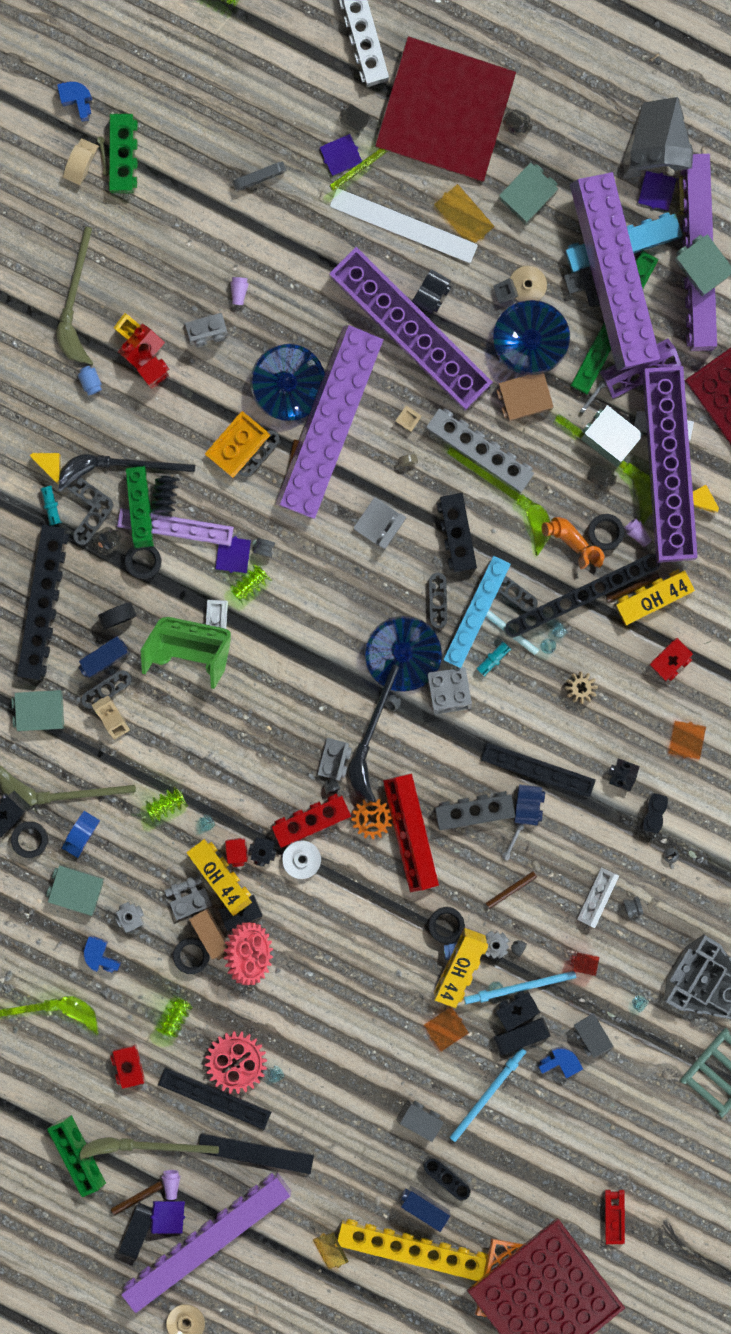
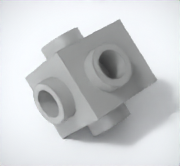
M126 902L119 906L120 910L116 912L117 916L115 919L119 927L123 926L126 933L145 924L142 919L144 913L140 905L136 906L135 903L130 905L129 902ZM127 913L132 915V919L127 918Z
M490 931L486 934L488 948L485 954L487 957L492 956L493 958L498 957L500 959L508 953L507 949L509 946L507 943L510 941L503 932L499 934L498 931ZM494 942H498L500 946L499 948L494 949L492 947V944Z

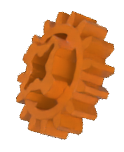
M364 799V805L357 804L358 811L353 810L352 812L356 817L351 818V820L357 823L353 828H359L358 834L365 833L364 838L371 835V838L374 839L376 834L381 838V832L388 833L386 827L392 826L388 822V820L392 819V816H388L390 809L386 810L387 803L385 802L381 805L380 799L375 803L371 801L367 803ZM377 806L378 808L374 811H369L365 807ZM379 812L376 816L377 822H371L366 826L369 820L368 814L374 815ZM382 812L385 814L384 824L380 821ZM360 813L364 815L365 820L362 825L359 822ZM373 826L379 829L377 831H367L369 827Z

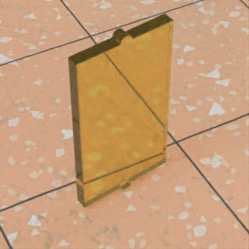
M458 184L448 193L445 192L444 196L434 204L460 236L470 242L476 243L480 239H484L485 235L495 227Z

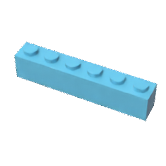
M669 212L660 215L657 220L652 221L650 218L641 221L639 226L634 227L633 224L627 226L634 254L682 237L676 214L670 215ZM579 243L569 245L565 255L571 273L590 267L585 244L579 245Z
M493 555L443 660L459 668L462 667L511 563Z

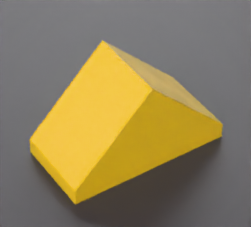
M124 313L114 326V330L128 340L140 325Z
M32 453L30 457L59 484L61 454Z
M707 485L693 491L694 507L713 513L718 512L719 507Z

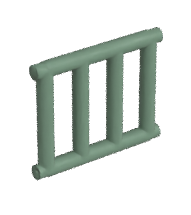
M727 1028L720 1032L680 1079L681 1083H687L717 1109L719 1116L722 1118L731 1109V1097L724 1105L721 1104L692 1077L700 1069L731 1096V1086L705 1064L707 1059L713 1055L731 1071V1061L717 1049L724 1040L731 1045V1035Z

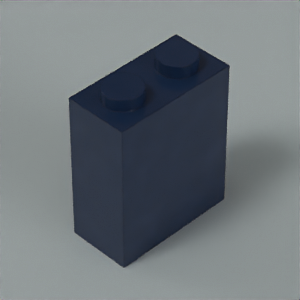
M116 636L79 661L81 665L78 668L84 676L93 678L130 654V651L121 637Z
M412 1186L409 1189L405 1188L400 1195L401 1208L437 1231H442L451 1216L449 1209Z

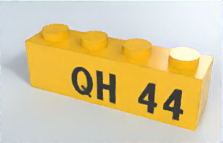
M678 569L669 574L670 578L664 581L660 578L652 582V587L646 589L644 586L634 591L636 595L630 598L626 595L618 599L619 604L615 605L624 625L626 626L694 592L695 589L686 571L680 572Z
M204 839L186 853L230 913L235 916L252 903L249 899L251 894L245 886L243 888L239 886L238 882L240 879L234 871L232 873L228 871L227 867L229 864L223 856L219 858L216 855L218 850L212 842L207 843Z
M467 928L463 929L434 990L435 1001L454 1008L457 1007L459 1002L463 1001L465 996L464 990L466 986H470L473 978L472 974L474 970L479 968L480 957L487 951L486 935Z

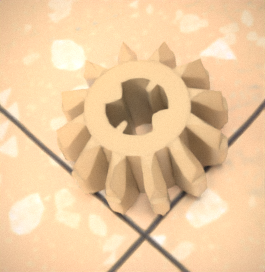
M580 671L578 679L573 673L571 676L574 681L566 680L567 683L571 684V687L567 686L565 690L572 691L567 694V697L575 695L572 700L574 703L578 697H580V704L584 703L583 697L590 702L591 699L588 695L596 696V693L592 692L591 689L598 688L596 685L591 686V683L596 681L595 678L588 681L590 674L587 673L583 678V673ZM582 682L586 691L579 693L576 686L577 684L581 685Z

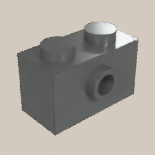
M594 1013L574 1024L576 1029L573 1032L578 1040L582 1039L586 1046L583 1049L588 1057L593 1056L596 1059L614 1048Z
M408 1100L396 1120L402 1126L433 1142L444 1123L440 1118L441 1115L432 1109L430 1112L423 1109L425 1106L416 1100L414 1102Z

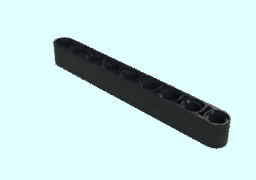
M648 554L510 620L504 626V632L509 638L518 637L654 572L660 567L661 562L656 563L654 568L648 567L646 563L648 558H653L656 562V554ZM631 566L638 568L639 574L637 576L630 574L629 569ZM615 574L619 575L622 579L618 585L612 581V576ZM598 582L604 585L602 593H598L595 590V584ZM579 591L586 592L587 599L585 601L578 599L577 594ZM562 599H567L570 602L569 609H563L560 606ZM545 607L552 609V617L548 618L543 615ZM529 615L533 616L536 620L533 626L527 625L525 621ZM510 624L518 626L517 634L509 632L508 626Z

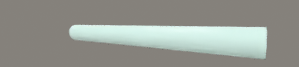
M489 610L486 618L504 631L506 623ZM508 626V630L511 634H517V632L513 628ZM522 635L513 638L534 656L539 651L537 647Z

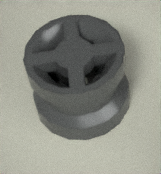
M257 538V548L254 549L253 553L272 558L271 551L275 547V542Z
M638 896L634 897L633 900H623L628 918H633L636 914H644Z

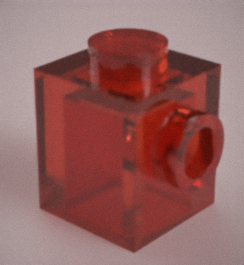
M576 951L575 955H571L569 966H572V971L596 976L600 957Z

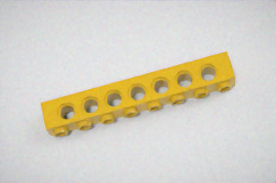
M342 1220L336 1246L479 1281L484 1275L488 1257L487 1253L478 1251L475 1254L471 1253L468 1248L459 1247L455 1249L451 1248V1244L440 1242L439 1245L432 1243L433 1240L422 1237L419 1240L415 1239L412 1234L403 1233L399 1235L395 1234V1230L384 1228L383 1231L376 1229L377 1226L366 1223L363 1226L359 1225L356 1220ZM360 1231L364 1234L362 1240H355L353 1234ZM380 1236L383 1241L380 1245H375L372 1243V1238ZM393 1241H399L401 1247L394 1250L390 1244ZM416 1245L420 1248V1251L417 1254H411L409 1248ZM436 1250L439 1253L438 1257L435 1259L429 1258V1251ZM449 1255L457 1257V1261L453 1264L448 1263L446 1259ZM467 1260H474L476 1265L473 1268H467L465 1266Z

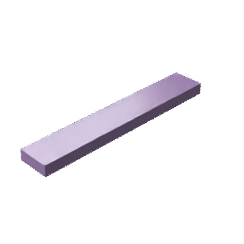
M120 508L118 528L132 530L129 509ZM151 513L154 534L231 546L234 527Z

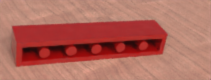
M412 773L383 780L410 893L439 886Z

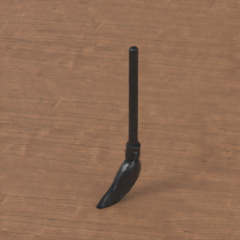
M82 454L72 458L61 468L58 491H62L72 481L91 472L95 467L110 468V466L134 468L145 466L146 469L195 472L196 465L116 459L104 455Z
M395 664L390 669L363 740L358 743L355 757L352 759L349 767V779L356 794L374 803L376 800L370 786L369 770L365 759L370 749L368 745L399 670V666Z

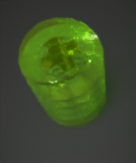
M255 564L252 565L254 572L249 569L247 570L248 577L243 574L241 575L242 582L237 579L235 580L237 587L229 585L231 592L242 605H244L242 599L249 601L248 594L255 596L254 589L261 591L259 584L267 585L265 579L272 581L267 573Z
M175 786L173 787V793L166 790V797L160 793V800L152 797V804L147 800L145 801L146 810L153 823H155L154 818L161 821V814L167 818L168 811L175 814V807L180 811L182 810V804L188 807L182 792Z
M175 995L173 996L176 1001H169L173 1007L165 1008L169 1014H162L165 1021L158 1022L162 1028L155 1027L156 1031L170 1038L178 1037V1033L175 1030H182L179 1023L185 1024L186 1021L183 1017L189 1016L186 1010L193 1009L189 1002Z

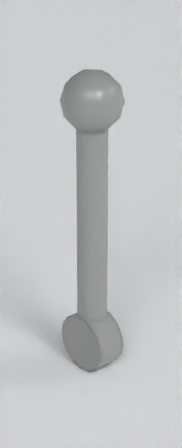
M605 381L599 382L598 388L580 410L581 414L585 412L599 391L606 387Z
M517 824V830L507 851L503 853L502 858L504 860H509L510 852L520 830L524 828L523 824Z

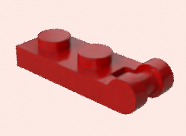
M605 1190V1244H625L624 1190ZM611 1199H618V1205H611Z

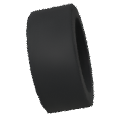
M601 514L595 517L587 530L590 543L603 551L617 547L622 542L625 534L621 520L611 514ZM602 521L612 522L617 528V536L610 543H602L595 536V528Z
M133 545L125 555L126 569L132 576L138 579L146 580L152 578L161 568V555L154 546L135 548ZM140 550L151 552L155 559L153 568L145 573L137 571L132 564L134 554Z
M128 602L99 614L98 618L103 629H108L131 620L137 615L132 603Z
M27 821L19 824L14 829L11 835V845L18 855L24 858H33L45 851L48 845V835L42 825ZM32 828L40 834L41 843L37 849L26 851L19 845L18 837L24 829Z
M442 907L433 912L429 918L428 926L430 934L435 940L440 943L449 944L456 942L460 938L465 928V923L459 911L451 907ZM443 914H451L458 922V929L452 936H442L436 930V920Z
M189 937L176 945L173 952V960L175 966L181 972L196 974L207 966L210 955L200 939ZM196 945L202 950L203 959L198 966L188 967L182 963L180 953L185 946Z

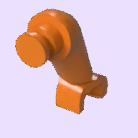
M554 517L550 522L542 524L541 528L544 536L553 535L555 538H560L577 554H581L578 559L580 569H585L589 565V561L598 568L603 565L605 558L603 551L599 547L590 546L567 519Z

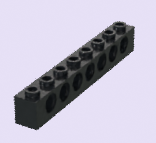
M42 525L17 673L18 677L42 680V677L46 676L47 666L44 663L45 658H49L50 647L47 646L48 639H52L53 636L51 621L55 620L57 609H54V603L58 601L60 590H57L58 582L62 581L63 571H60L61 563H65L66 552H63L64 544L67 545L69 540V533H66L67 529ZM52 541L58 543V549L54 552H51L48 548L49 543ZM48 560L55 562V568L51 571H48L45 567ZM45 579L52 581L50 589L45 590L42 587V582ZM42 598H47L49 605L43 609L39 606V601ZM42 616L45 618L46 623L43 627H38L36 619ZM37 635L42 637V644L40 646L33 644V638ZM33 654L39 657L37 665H32L29 661Z

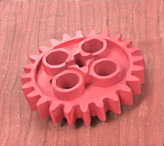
M248 922L237 925V929H232L233 935H228L230 942H225L228 946V949H224V952L227 953L224 960H228L225 967L230 968L228 974H232L231 979L236 980V983H241V985L260 983V979L265 978L264 973H269L267 966L272 965L269 962V959L273 958L270 955L273 948H269L272 941L267 940L269 934H264L266 929L261 928L260 924Z
M233 1031L230 1037L226 1032L225 1039L218 1036L219 1043L212 1042L215 1048H208V1051L212 1054L206 1055L205 1058L209 1059L210 1062L205 1063V1066L211 1067V1069L206 1073L213 1074L210 1081L216 1079V1087L220 1084L223 1085L222 1091L228 1087L230 1094L233 1089H236L237 1094H239L240 1088L247 1092V1086L254 1089L253 1082L260 1083L258 1076H265L261 1070L267 1069L265 1065H262V1063L267 1062L266 1058H262L266 1051L259 1050L262 1044H255L257 1038L252 1041L250 1040L251 1034L243 1037V1031H241L239 1036ZM236 1044H241L244 1047V1052L237 1054L234 1052L233 1047ZM247 1052L251 1053V1055L240 1061L239 1067L234 1065L226 1072H222V1069L233 1063V1058L238 1060ZM220 1055L227 1056L228 1063L225 1065L220 1064L218 1057ZM252 1060L255 1063V1067L252 1070L246 1069L244 1066L245 1061ZM236 1071L239 1074V1078L235 1081L231 1080L228 1076L229 1072Z

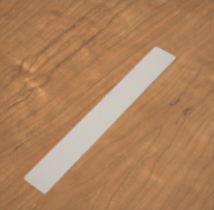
M339 188L336 190L330 207L468 263H471L478 246L473 242Z

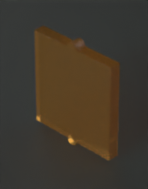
M675 721L669 754L700 760L706 727L695 725L692 722Z
M452 1007L424 1024L431 1035L430 1039L434 1040L440 1051H443L469 1034L462 1023V1018L458 1017Z

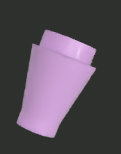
M232 277V282L230 281L232 304H244L249 285L247 283L248 278Z
M636 518L625 526L626 534L643 547L652 541L641 521H638Z
M166 1170L163 1172L162 1182L166 1199L168 1200L177 1199L181 1177L177 1170Z

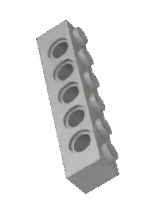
M439 408L426 429L521 494L534 475L532 472L533 468L524 462L523 464L517 462V457L512 453L501 451V446L496 442L491 441L490 443L485 440V435L480 431L476 430L473 432L468 428L470 425L462 419L459 421L454 419V414L446 408L443 410ZM452 423L455 426V430L452 433L446 432L444 430L445 424ZM468 434L471 437V441L464 444L460 441V436ZM484 445L487 449L486 453L478 454L476 446ZM499 455L502 458V464L494 465L492 457ZM510 466H515L518 469L516 476L508 474L507 469Z

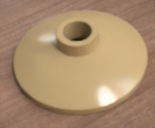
M520 267L510 277L518 293V297L514 299L520 303H536L546 292V277L536 267ZM530 281L532 286L526 287L525 282Z
M183 1304L175 1307L169 1313L166 1326L169 1334H202L205 1328V1319L197 1307ZM188 1319L190 1324L185 1326L182 1321Z

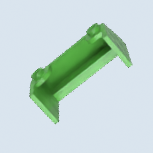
M163 617L157 622L141 648L142 674L147 673L152 663L164 665L172 657L206 664V672L210 675L211 688L215 689L225 671L231 643V632L225 628L172 617Z

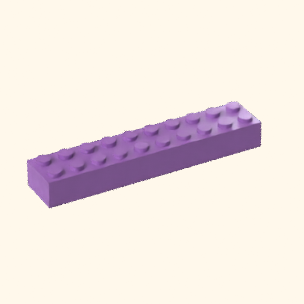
M693 154L692 169L680 170V175L684 176L681 182V194H684V199L681 202V211L685 213L684 221H682V232H686L683 247L686 246L687 249L693 245L692 241L699 235L704 237L708 234L713 241L710 154ZM686 276L684 278V288L688 289V294L685 297V308H689V314L686 316V328L689 327L690 332L686 337L687 347H690V351H713L717 347L715 288L702 297Z
M613 172L577 179L570 184L616 369L619 371L660 360Z
M357 247L329 273V277L464 411L492 385L493 382Z
M350 325L343 326L275 505L315 519L384 339Z
M683 366L645 368L642 376L656 563L695 560L698 556Z
M277 1172L275 1175L271 1173L263 1179L262 1185L258 1187L256 1184L250 1188L246 1197L242 1198L240 1196L232 1202L233 1205L230 1209L224 1208L221 1210L214 1221L210 1219L201 1226V1231L198 1233L194 1231L186 1237L185 1243L181 1245L179 1242L171 1248L169 1255L163 1254L155 1261L156 1263L153 1267L147 1266L144 1268L136 1280L134 1277L124 1284L122 1296L132 1310L137 1313L291 1196V1189Z

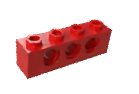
M334 794L327 798L328 802L326 803L316 802L309 806L310 810L303 812L301 809L292 813L293 817L286 820L283 817L274 821L275 825L272 826V829L280 847L287 846L352 817L343 796ZM330 806L334 809L332 817L324 816L323 809ZM307 815H315L317 821L314 825L306 823L305 818ZM296 822L299 825V830L296 833H291L288 830L289 823Z

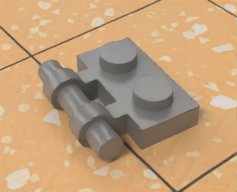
M200 876L187 878V881L178 885L175 883L171 885V888L164 890L167 897L175 895L176 900L169 903L176 920L212 906L206 888L198 890L196 885L203 883ZM190 888L192 893L182 897L180 892Z

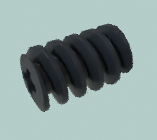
M159 475L161 478H156L155 482L160 485L154 486V490L159 493L153 494V497L158 500L152 502V505L157 508L151 509V512L172 516L169 513L175 511V509L170 505L176 504V501L171 498L177 496V493L172 490L178 488L173 483L179 481V478Z

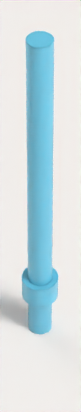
M571 971L491 991H479L478 994L464 997L465 1005L479 1001L480 1003L487 1002L491 998L575 979L576 973Z
M520 1048L513 1058H509L505 1063L506 1066L450 1136L454 1142L457 1141L511 1071H515L519 1066V1061L527 1052L525 1049Z

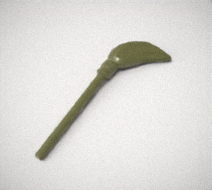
M86 226L66 305L62 309L60 323L56 329V339L60 349L67 358L79 363L93 365L92 360L80 343L75 328L72 326L74 314L72 309L92 228Z
M0 766L2 792L9 795L15 791L30 806L50 804L51 801L136 792L135 785L51 794L50 791L35 792L34 789L18 781L5 768Z
M105 1137L84 1145L80 1152V1160L98 1154L113 1153L119 1149L121 1151L143 1149L218 1154L219 1147L139 1142L128 1138H121L119 1140L113 1137Z

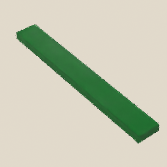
M641 251L636 261L642 289H644L659 260L644 251ZM605 322L571 384V387L588 395L611 351Z

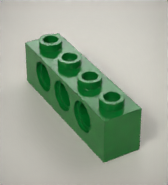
M110 114L109 190L111 193H134V188H137V177H134V169L138 167V160L134 157V150L138 149V140L134 138V131H138V120L134 119L133 114ZM123 130L129 132V136L126 139L119 137V133ZM123 149L129 151V155L126 158L119 157V152ZM123 168L129 170V174L126 177L119 176V171Z
M145 466L126 468L133 544L135 548L154 546L146 468Z
M70 1115L51 1125L47 1130L81 1197L98 1191L106 1182L93 1156L80 1160V1152L83 1146L86 1145V1142L73 1116Z

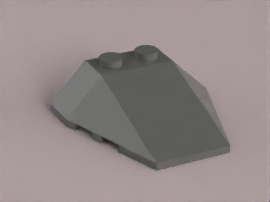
M678 97L643 103L623 159L622 178L641 176V170L669 166L674 171L692 169L693 148L689 142V133L684 124L685 118Z
M703 934L685 947L666 979L664 1001L681 1011H691L698 1014L731 1019V957L728 956L719 943Z

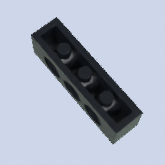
M463 492L442 496L440 501L437 502L438 512L443 514L444 520L440 521L442 532L446 531L447 539H444L446 551L450 550L451 558H448L449 569H453L454 573L477 569ZM451 509L458 512V518L455 520H451L447 516V512ZM454 528H458L462 532V536L458 539L453 538L451 535V530ZM463 547L466 552L465 556L457 557L455 549Z

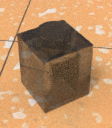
M352 104L348 108L345 106L339 115L341 117L340 123L359 136L370 120L368 114Z

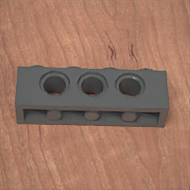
M507 791L495 793L496 797L488 798L487 794L476 796L477 800L469 801V798L458 799V803L451 805L450 801L441 802L439 807H435L439 830L514 818L515 812L512 795H507ZM493 801L499 804L498 811L494 813L488 809V805ZM472 805L480 807V813L476 816L471 815L469 812ZM454 808L461 810V816L458 819H453L450 815L451 810Z

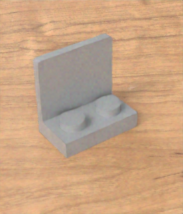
M222 313L185 323L191 346L195 345L196 348L207 345V341H223L225 336H228Z
M373 498L354 526V530L385 550L406 520V516L401 513L399 514L379 499Z
M465 667L428 673L434 715L472 709Z
M327 738L318 775L340 781L341 777L345 778L347 766H344L345 759H350L352 751L349 743Z

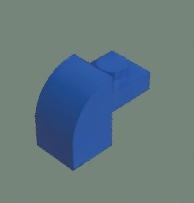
M79 82L57 84L62 106L77 104L81 121H89L88 115L92 113L90 104L86 102L93 100L89 90Z
M83 811L68 834L62 849L79 858L100 820Z
M90 935L84 949V958L87 965L96 972L99 970L100 965L103 966L105 971L111 973L114 970L118 971L121 962L104 956L108 941Z
M564 1047L552 1048L554 1056L552 1058L550 1055L546 1056L538 1064L542 1074L560 1065L566 1078L583 1070L576 1055Z

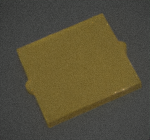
M683 176L677 177L676 181L677 215H682L684 211Z
M333 1232L323 1233L313 1239L328 1269L339 1268L341 1265L349 1262Z

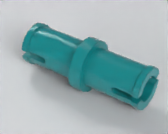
M52 486L40 488L45 504L43 508L46 509L49 525L62 523L57 509L59 505L55 501Z
M502 641L492 653L489 652L488 657L476 669L485 677L496 664H500L499 661L512 649Z

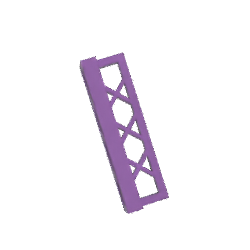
M669 338L657 344L660 360L619 371H617L616 365L600 371L601 377L607 384L612 398L642 385V372L645 368L653 365L657 366V368L681 366L676 348ZM674 357V362L668 365L664 364L667 358ZM640 374L637 380L630 381L633 375ZM618 382L623 383L621 388L613 390L612 385Z

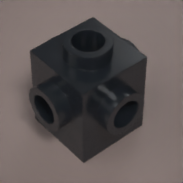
M618 758L616 764H612L609 769L608 775L611 776L609 784L631 791L640 766Z
M256 837L255 843L250 844L248 855H251L250 860H253L255 865L265 867V864H270V860L274 861L277 851L273 849L275 841ZM260 849L265 850L266 854L264 856L259 854Z

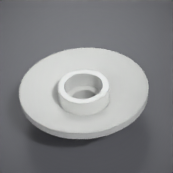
M308 841L293 842L286 848L283 854L285 870L289 875L297 879H306L313 876L321 864L319 850ZM300 856H304L306 858V861L304 863H300L298 861V858Z

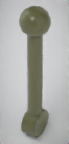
M100 136L97 138V142L100 144L104 166L103 174L108 176L110 170L107 167L105 156V140Z

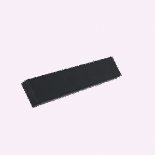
M488 742L481 761L589 798L596 779Z
M165 1067L158 1086L263 1130L272 1113L270 1110Z
M201 1133L199 1145L219 1147L218 1154H202L311 1174L314 1154Z

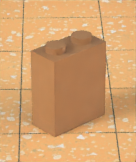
M539 371L537 375L532 373L499 383V388L496 389L498 399H502L504 407H501L503 416L508 418L509 422L554 408L545 375L542 371Z
M206 908L192 916L189 920L211 959L217 958V960H220L227 956V953L224 952V949H228V946L225 944L227 940L209 909Z

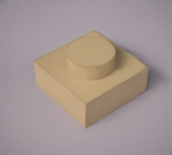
M405 406L395 422L412 432L422 416L408 406Z

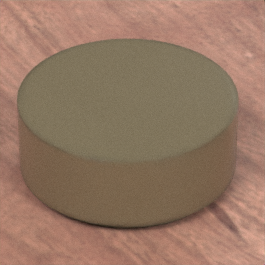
M415 454L404 455L398 459L399 466L401 467L418 463L417 455Z

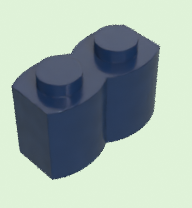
M519 784L514 823L538 826V822H542L543 810H540V803H544L545 791H542V787Z

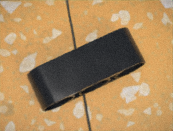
M540 1018L513 1028L508 1032L500 1033L492 1037L498 1055L501 1056L550 1037L551 1034L545 1019Z
M428 1156L425 1159L424 1169L430 1177L456 1199L463 1201L469 1198L471 1193L470 1186L464 1179L438 1157ZM430 1161L437 1162L438 1167L435 1170L427 1168V1164ZM446 1173L451 1174L453 1177L448 1183L442 1180V1176ZM459 1186L467 1188V1192L464 1195H459L456 1192Z
M140 1202L138 1203L118 1252L119 1255L136 1261L152 1222L150 1218L153 1210L152 1207Z

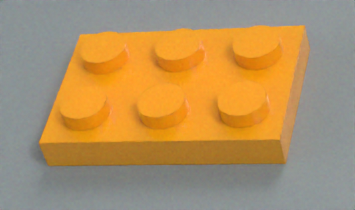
M241 411L206 451L205 455L234 478L269 438L270 434L246 413Z

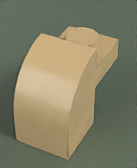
M81 138L70 154L63 178L81 185L88 174L90 163L96 155L99 146Z
M109 696L99 699L92 705L114 740L130 731L124 717Z

